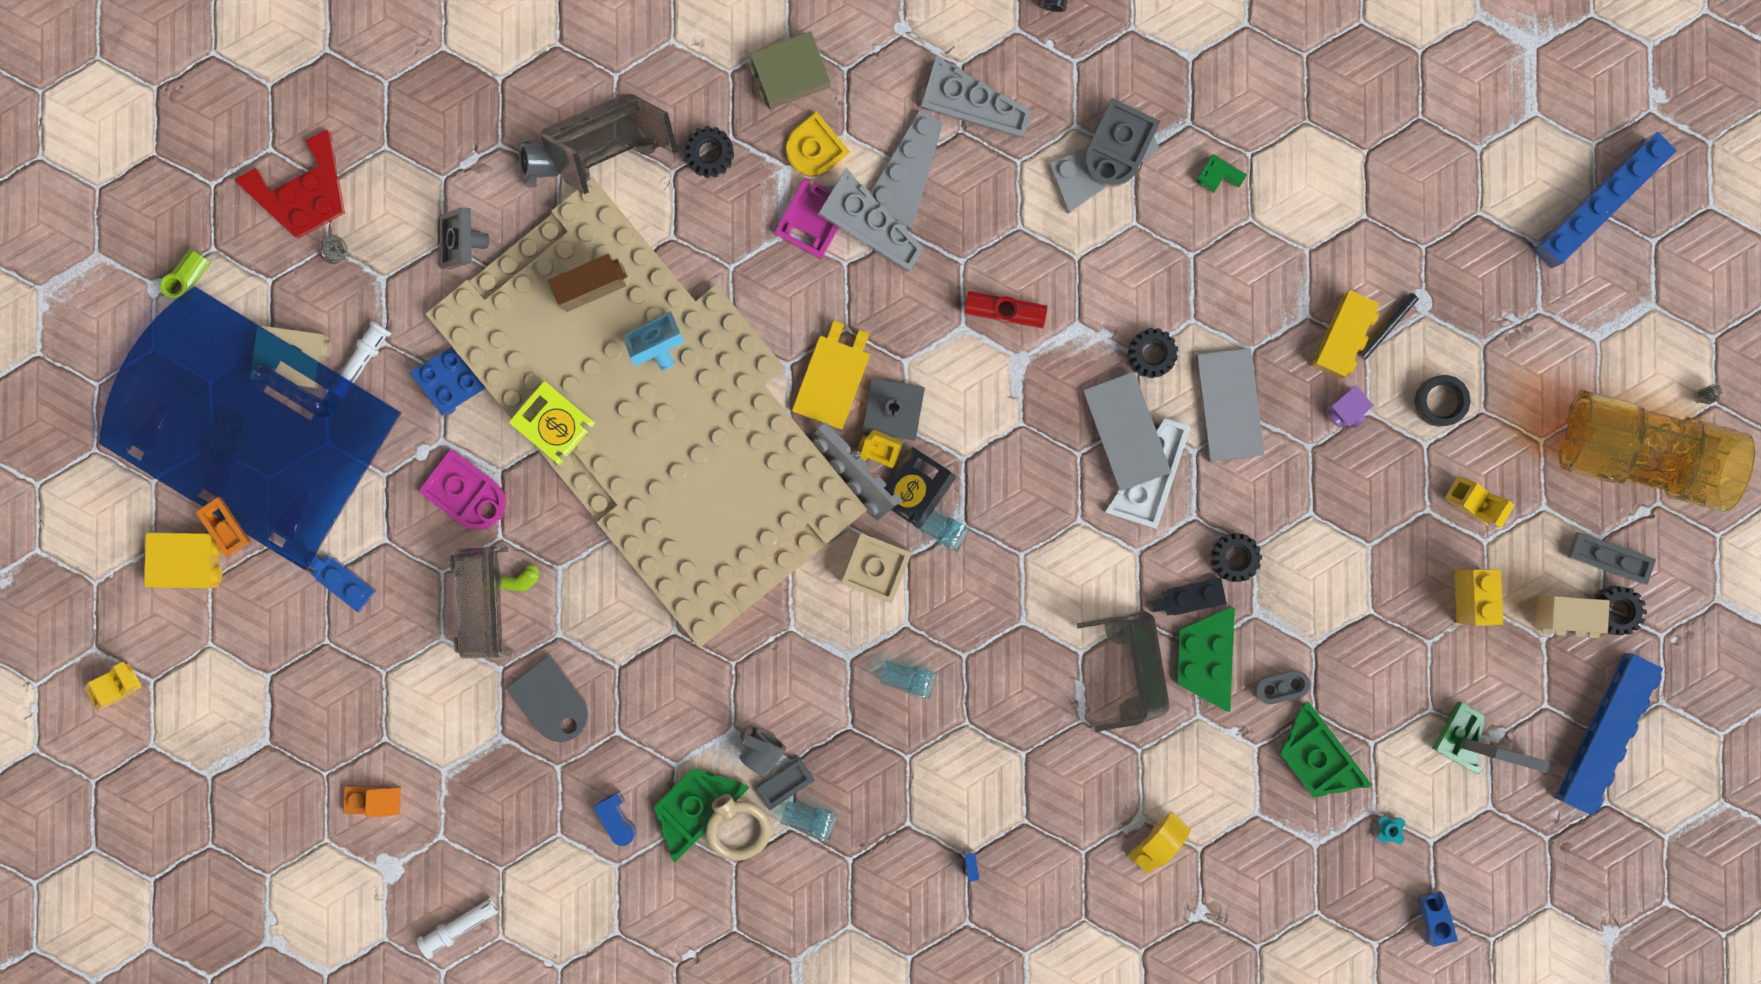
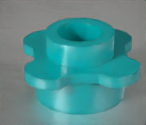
M1383 816L1378 820L1379 834L1377 838L1379 842L1383 844L1388 841L1395 842L1396 844L1404 842V819L1400 817L1391 819ZM1390 828L1394 829L1392 833L1389 832Z

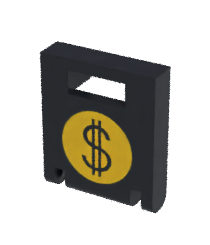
M912 447L887 482L886 487H884L891 496L897 494L902 499L891 511L920 529L957 476ZM925 462L938 470L933 479L921 472Z

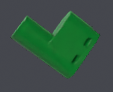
M1212 154L1196 182L1214 193L1222 179L1239 188L1247 174Z

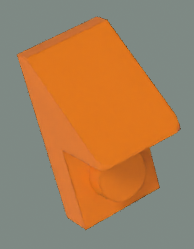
M217 497L195 512L225 557L232 556L251 543V540L239 524L243 518L220 497Z
M345 786L343 814H365V817L400 815L401 787Z

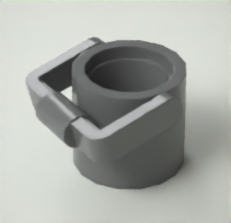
M529 138L520 140V168L523 177L526 179L527 188L537 187L536 178L557 177L559 175L560 153L555 141L530 143Z
M749 725L742 731L740 736L741 743L745 745V748L739 755V759L755 773L768 776L785 752L786 746L776 738L775 734Z

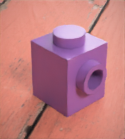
M1355 385L1347 389L1326 409L1330 413L1328 417L1332 423L1344 429L1350 426L1356 428L1366 419L1364 414L1374 405Z

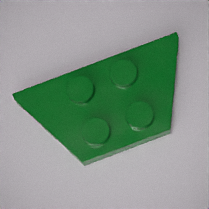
M1228 607L1221 612L1178 629L1176 684L1226 712L1231 711L1235 607Z
M1305 701L1279 752L1286 764L1314 798L1331 793H1342L1352 789L1370 787L1372 785L1309 701Z
M693 767L654 806L671 853L672 861L675 863L706 832L708 821L715 812L712 808V803L718 797L729 794L734 801H737L749 789V786Z

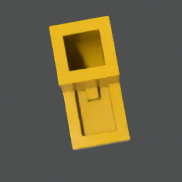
M1460 476L1457 477L1444 498L1456 509L1484 525L1491 524L1499 528L1503 526L1515 506L1510 500L1491 494L1477 482Z
M123 661L113 666L109 673L88 682L84 690L98 712L133 694L142 685L130 664L125 665Z
M1171 811L1154 825L1149 836L1135 846L1128 856L1144 872L1149 874L1158 866L1163 867L1179 851L1188 838L1191 829Z

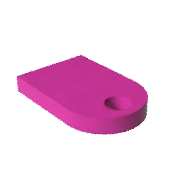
M454 449L449 450L418 491L461 525L470 529L482 530L494 526L502 518L506 509V497L501 486ZM487 503H492L496 508V514L490 519L485 518L482 514V508Z

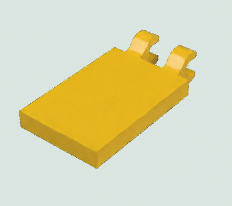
M834 320L828 338L819 336L792 412L843 430L870 358L869 353L863 352L869 338V333L859 329L853 347L838 342L844 324Z

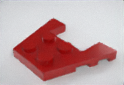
M327 129L306 140L318 166L284 185L270 191L260 170L257 168L235 179L240 187L297 239L345 214L340 180L338 179L335 165L337 164L336 157L333 153L331 142L333 141L332 135Z

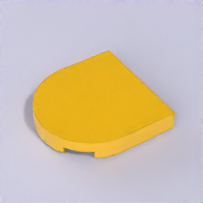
M817 111L790 133L786 144V155L790 165L795 171L808 177H818L828 173L850 155V151Z

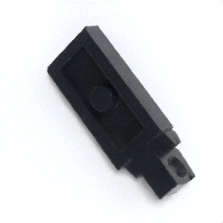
M1221 577L1170 588L1162 592V599L1149 601L1151 612L1166 610L1167 616H1175L1227 604Z

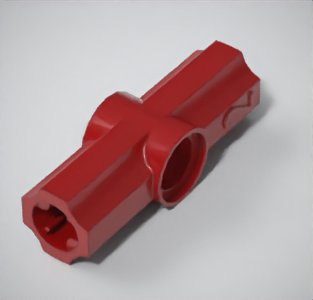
M968 291L964 314L997 320L1000 323H1013L1043 329L1048 305L1015 300L1009 296L999 297ZM1003 303L1009 304L1013 309L1012 315L1008 317L1002 316L998 311L999 305Z

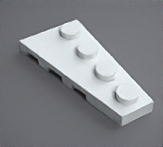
M1166 418L1163 420L1156 432L1172 473L1122 492L1119 489L1105 513L1153 529L1158 528L1191 426Z

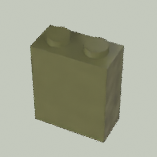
M811 31L750 53L753 61L748 63L754 79L759 77L762 87L757 88L763 104L768 102L770 109L831 87L828 74Z

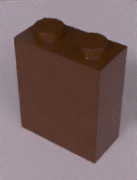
M608 253L548 280V283L558 306L569 312L626 287L624 279L628 275L622 262L618 258L613 259Z

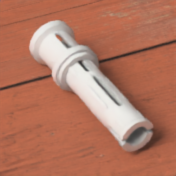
M373 320L369 322L370 327L363 338L357 340V349L329 388V390L341 398H345L371 357L379 354V347L385 338L390 337L392 334L388 329Z
M488 898L447 925L439 924L437 929L427 936L418 937L416 939L417 944L423 955L430 959L433 957V953L445 946H452L457 937L499 913L493 900Z

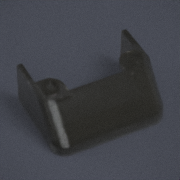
M633 94L617 96L546 127L540 132L542 143L564 182L583 194L589 193L586 183L590 177L589 168L632 149L646 155L653 153L658 147H662L673 154L678 152L668 112Z
M508 547L456 549L455 555L450 557L451 570L455 571L458 637L454 638L455 653H459L461 659L501 658L513 655V649H503L498 553L508 552Z
M1134 611L1072 622L1073 627L1077 629L1104 624L1106 636L1110 641L1116 644L1130 642L1139 696L1127 698L1121 703L1119 708L1120 718L1090 723V728L1094 732L1142 724L1163 717L1168 712L1170 704L1156 622L1149 612Z

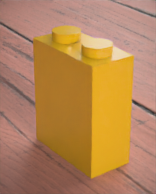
M146 533L144 587L219 588V583L222 580L219 556L222 555V551L210 534Z
M1501 569L1455 570L1456 623L1474 626L1503 625Z

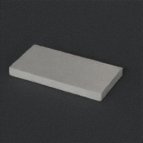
M1251 348L1196 355L1209 462L1263 456L1264 447Z
M1135 372L1083 390L1120 492L1172 473Z

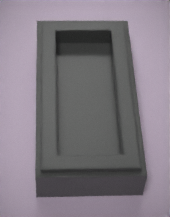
M799 757L756 786L755 790L770 811L815 781V779Z

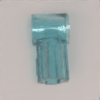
M933 510L919 530L936 538V541L958 552L970 528L950 517L947 519Z
M886 660L880 683L906 690L908 694L930 699L937 673L919 667H907Z
M787 801L780 824L807 832V835L813 838L830 841L838 814L817 807L813 809Z

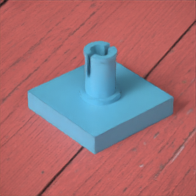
M671 311L622 335L630 359L635 367L655 358L661 370L669 369L674 365V360L669 350L684 343L678 324Z

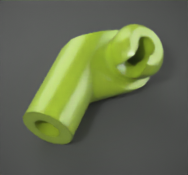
M527 565L517 578L503 576L501 589L520 592L529 590L539 579V569L534 565Z

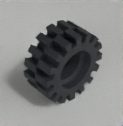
M705 126V129H696V133L689 135L690 139L686 140V149H684L690 168L696 174L704 175L705 178H710V176L715 178L719 177L718 174L726 173V169L732 165V159L734 160V148L730 138L717 127L713 129L710 126ZM708 142L715 143L720 148L718 158L712 162H706L699 156L701 146Z
M1149 328L1137 334L1130 342L1129 350L1127 351V356H1129L1128 362L1133 366L1135 372L1140 373V376H1147L1148 378L1160 377L1174 367L1175 361L1178 359V346L1175 345L1174 337L1171 338L1169 336L1170 333L1167 331L1163 332L1159 328ZM1155 343L1162 348L1163 357L1160 362L1152 364L1144 359L1143 348L1145 345Z
M1234 533L1222 536L1213 545L1214 549L1210 553V556H1212L1210 562L1214 566L1213 570L1215 573H1218L1222 579L1231 582L1247 581L1251 576H1255L1257 569L1261 567L1260 560H1262V555L1259 552L1261 551L1260 546H1257L1256 541L1245 534ZM1233 547L1241 548L1246 554V561L1240 568H1232L1226 561V554Z
M1612 586L1609 589L1601 590V594H1596L1594 599L1610 600L1609 609L1611 604L1617 600L1623 601L1628 608V614L1622 621H1615L1609 613L1608 634L1630 635L1633 633V630L1638 631L1641 628L1639 623L1645 622L1646 619L1642 618V615L1647 614V610H1644L1642 606L1646 605L1645 600L1639 599L1642 596L1639 593H1634V589Z

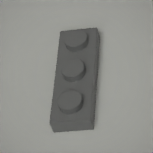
M1581 532L1575 533L1567 556L1569 559L1643 585H1648L1656 562L1654 558Z

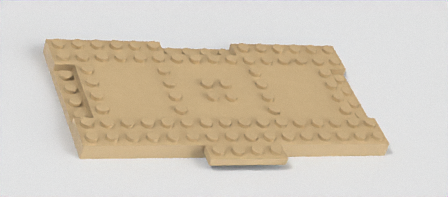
M592 177L551 211L552 214L473 279L462 283L429 310L426 315L511 419L539 386L546 381L595 422L594 426L590 427L582 421L580 425L588 433L568 456H565L559 450L555 453L563 460L560 465L537 446L536 448L591 513L597 524L697 646L701 648L863 515L867 509L765 386L786 368L716 284L695 301ZM608 253L613 259L618 258L622 262L628 275L624 279L626 287L569 312L558 306L548 283L549 279ZM671 311L684 339V343L669 350L674 360V365L669 369L661 370L655 358H652L635 367L630 359L622 335ZM540 395L523 416L532 421L548 401Z

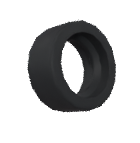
M1440 375L1432 377L1421 384L1416 391L1414 402L1416 411L1423 421L1432 426L1443 427L1456 424L1462 420L1469 411L1471 399L1469 390L1461 380L1450 375ZM1436 386H1449L1457 395V408L1449 416H1436L1428 408V393Z

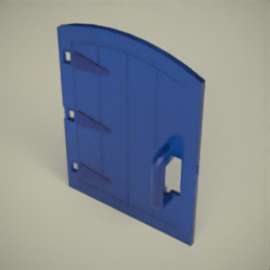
M194 286L164 309L145 329L129 351L117 373L107 399L102 418L99 444L202 507L209 503L199 497L203 489L215 496L214 499L220 497L246 535L303 570H307L402 412L305 354L297 346L287 343L254 321ZM283 362L329 391L324 398L317 397L277 373V367ZM269 386L313 413L312 419L310 420L264 392V390ZM132 446L144 452L141 461L128 453ZM219 508L212 513L222 520L226 519ZM274 533L286 539L283 548L269 540Z

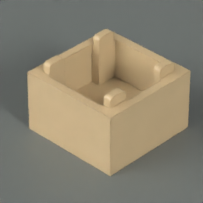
M861 533L841 584L892 604L911 552Z
M1537 595L1535 628H1542L1541 632L1543 634H1552L1554 629L1555 635L1565 636L1567 630L1575 631V636L1585 637L1586 632H1588L1589 638H1599L1600 633L1608 634L1610 600Z

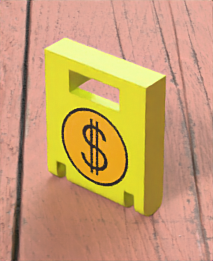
M546 381L539 386L509 421L513 427L559 465L563 460L555 453L559 450L565 456H568L588 433L580 425L582 421L590 427H593L595 422ZM541 395L548 403L532 421H529L523 415Z

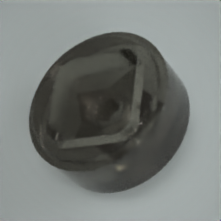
M332 235L326 237L320 243L318 251L320 257L325 262L337 264L347 256L348 247L342 238Z
M1715 383L1694 392L1693 397L1696 404H1712L1716 402L1718 396L1723 391L1720 385Z

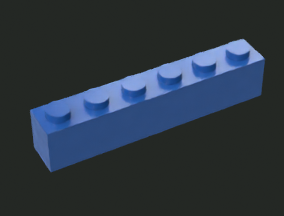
M1659 132L1645 138L1533 251L1551 269L1563 264L1677 150Z
M1623 654L1554 797L1555 799L1592 816L1594 812L1600 809L1603 803L1602 796L1604 791L1614 781L1616 766L1626 756L1627 743L1637 733L1639 718L1649 708L1651 693L1661 683L1662 667L1635 654Z

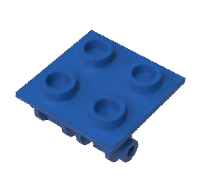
M452 346L410 372V375L442 416L445 414L447 416L451 415L456 411L455 408L486 388Z

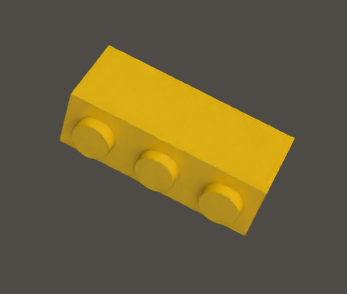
M1352 290L1345 292L1311 366L1338 379L1345 378L1347 374L1351 375L1357 365V360H1354L1358 350L1362 351L1368 341V336L1365 334L1369 326L1373 327L1378 319L1380 312L1376 310L1379 303Z

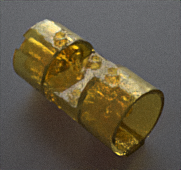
M1581 389L1569 406V414L1566 422H1569L1566 429L1565 438L1561 437L1559 446V464L1563 470L1613 484H1624L1625 481H1632L1665 490L1667 497L1721 512L1732 510L1738 504L1748 486L1755 461V443L1749 433L1690 417H1685L1682 420L1645 410L1643 406Z

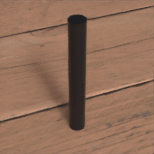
M1410 293L1366 343L1364 349L1358 352V355L1367 360L1417 303L1419 298L1415 294Z

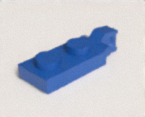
M309 552L303 559L305 563L314 569L311 575L319 583L357 612L363 609L376 592L372 586L336 558H331L328 555L321 558L315 552Z

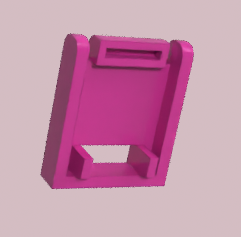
M804 178L774 234L822 260L839 228L817 215L831 191L814 182L811 190L808 192L806 188L809 186L810 180ZM796 228L815 238L813 246L810 247L790 236L793 229Z

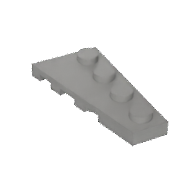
M936 55L921 109L1022 139L1024 138L1031 110L1004 94H999L989 88L987 84L977 81L958 67L955 68Z
M922 110L918 112L870 193L880 205H883L889 211V214L895 221L912 230L943 127L941 121Z
M1153 136L1142 162L1160 150L1155 136ZM1087 149L1055 160L1049 164L1068 214L1107 187L1097 183L1089 175L1085 164ZM1104 164L1100 167V174L1104 178L1114 176V169L1111 165Z
M846 167L817 215L905 271H911L924 248L900 223L895 221L889 214V211L873 198L869 190L863 184L861 185Z
M827 423L818 428L811 436L814 446L819 452L824 453L833 469L847 482V486L862 501L867 509L866 512L878 521L902 501L897 494L891 496L884 489L886 483L879 476L873 478L867 472V464L861 458L850 454V446Z

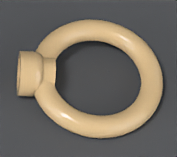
M729 794L718 797L712 803V808L715 812L708 821L706 837L710 847L716 854L728 860L739 861L754 857L765 848L771 835V823L762 808L751 802L734 801ZM736 812H746L753 815L760 824L758 839L751 846L740 850L725 847L717 836L719 823L722 819H730Z

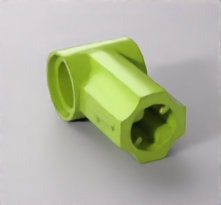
M190 248L173 272L162 279L160 283L162 293L177 302L189 300L193 294V287L211 262ZM181 282L180 291L176 294H173V286L176 283Z

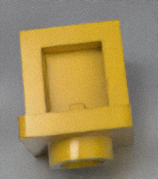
M873 429L868 437L863 436L858 446V451L861 452L860 458L864 462L869 458L893 468L903 441Z

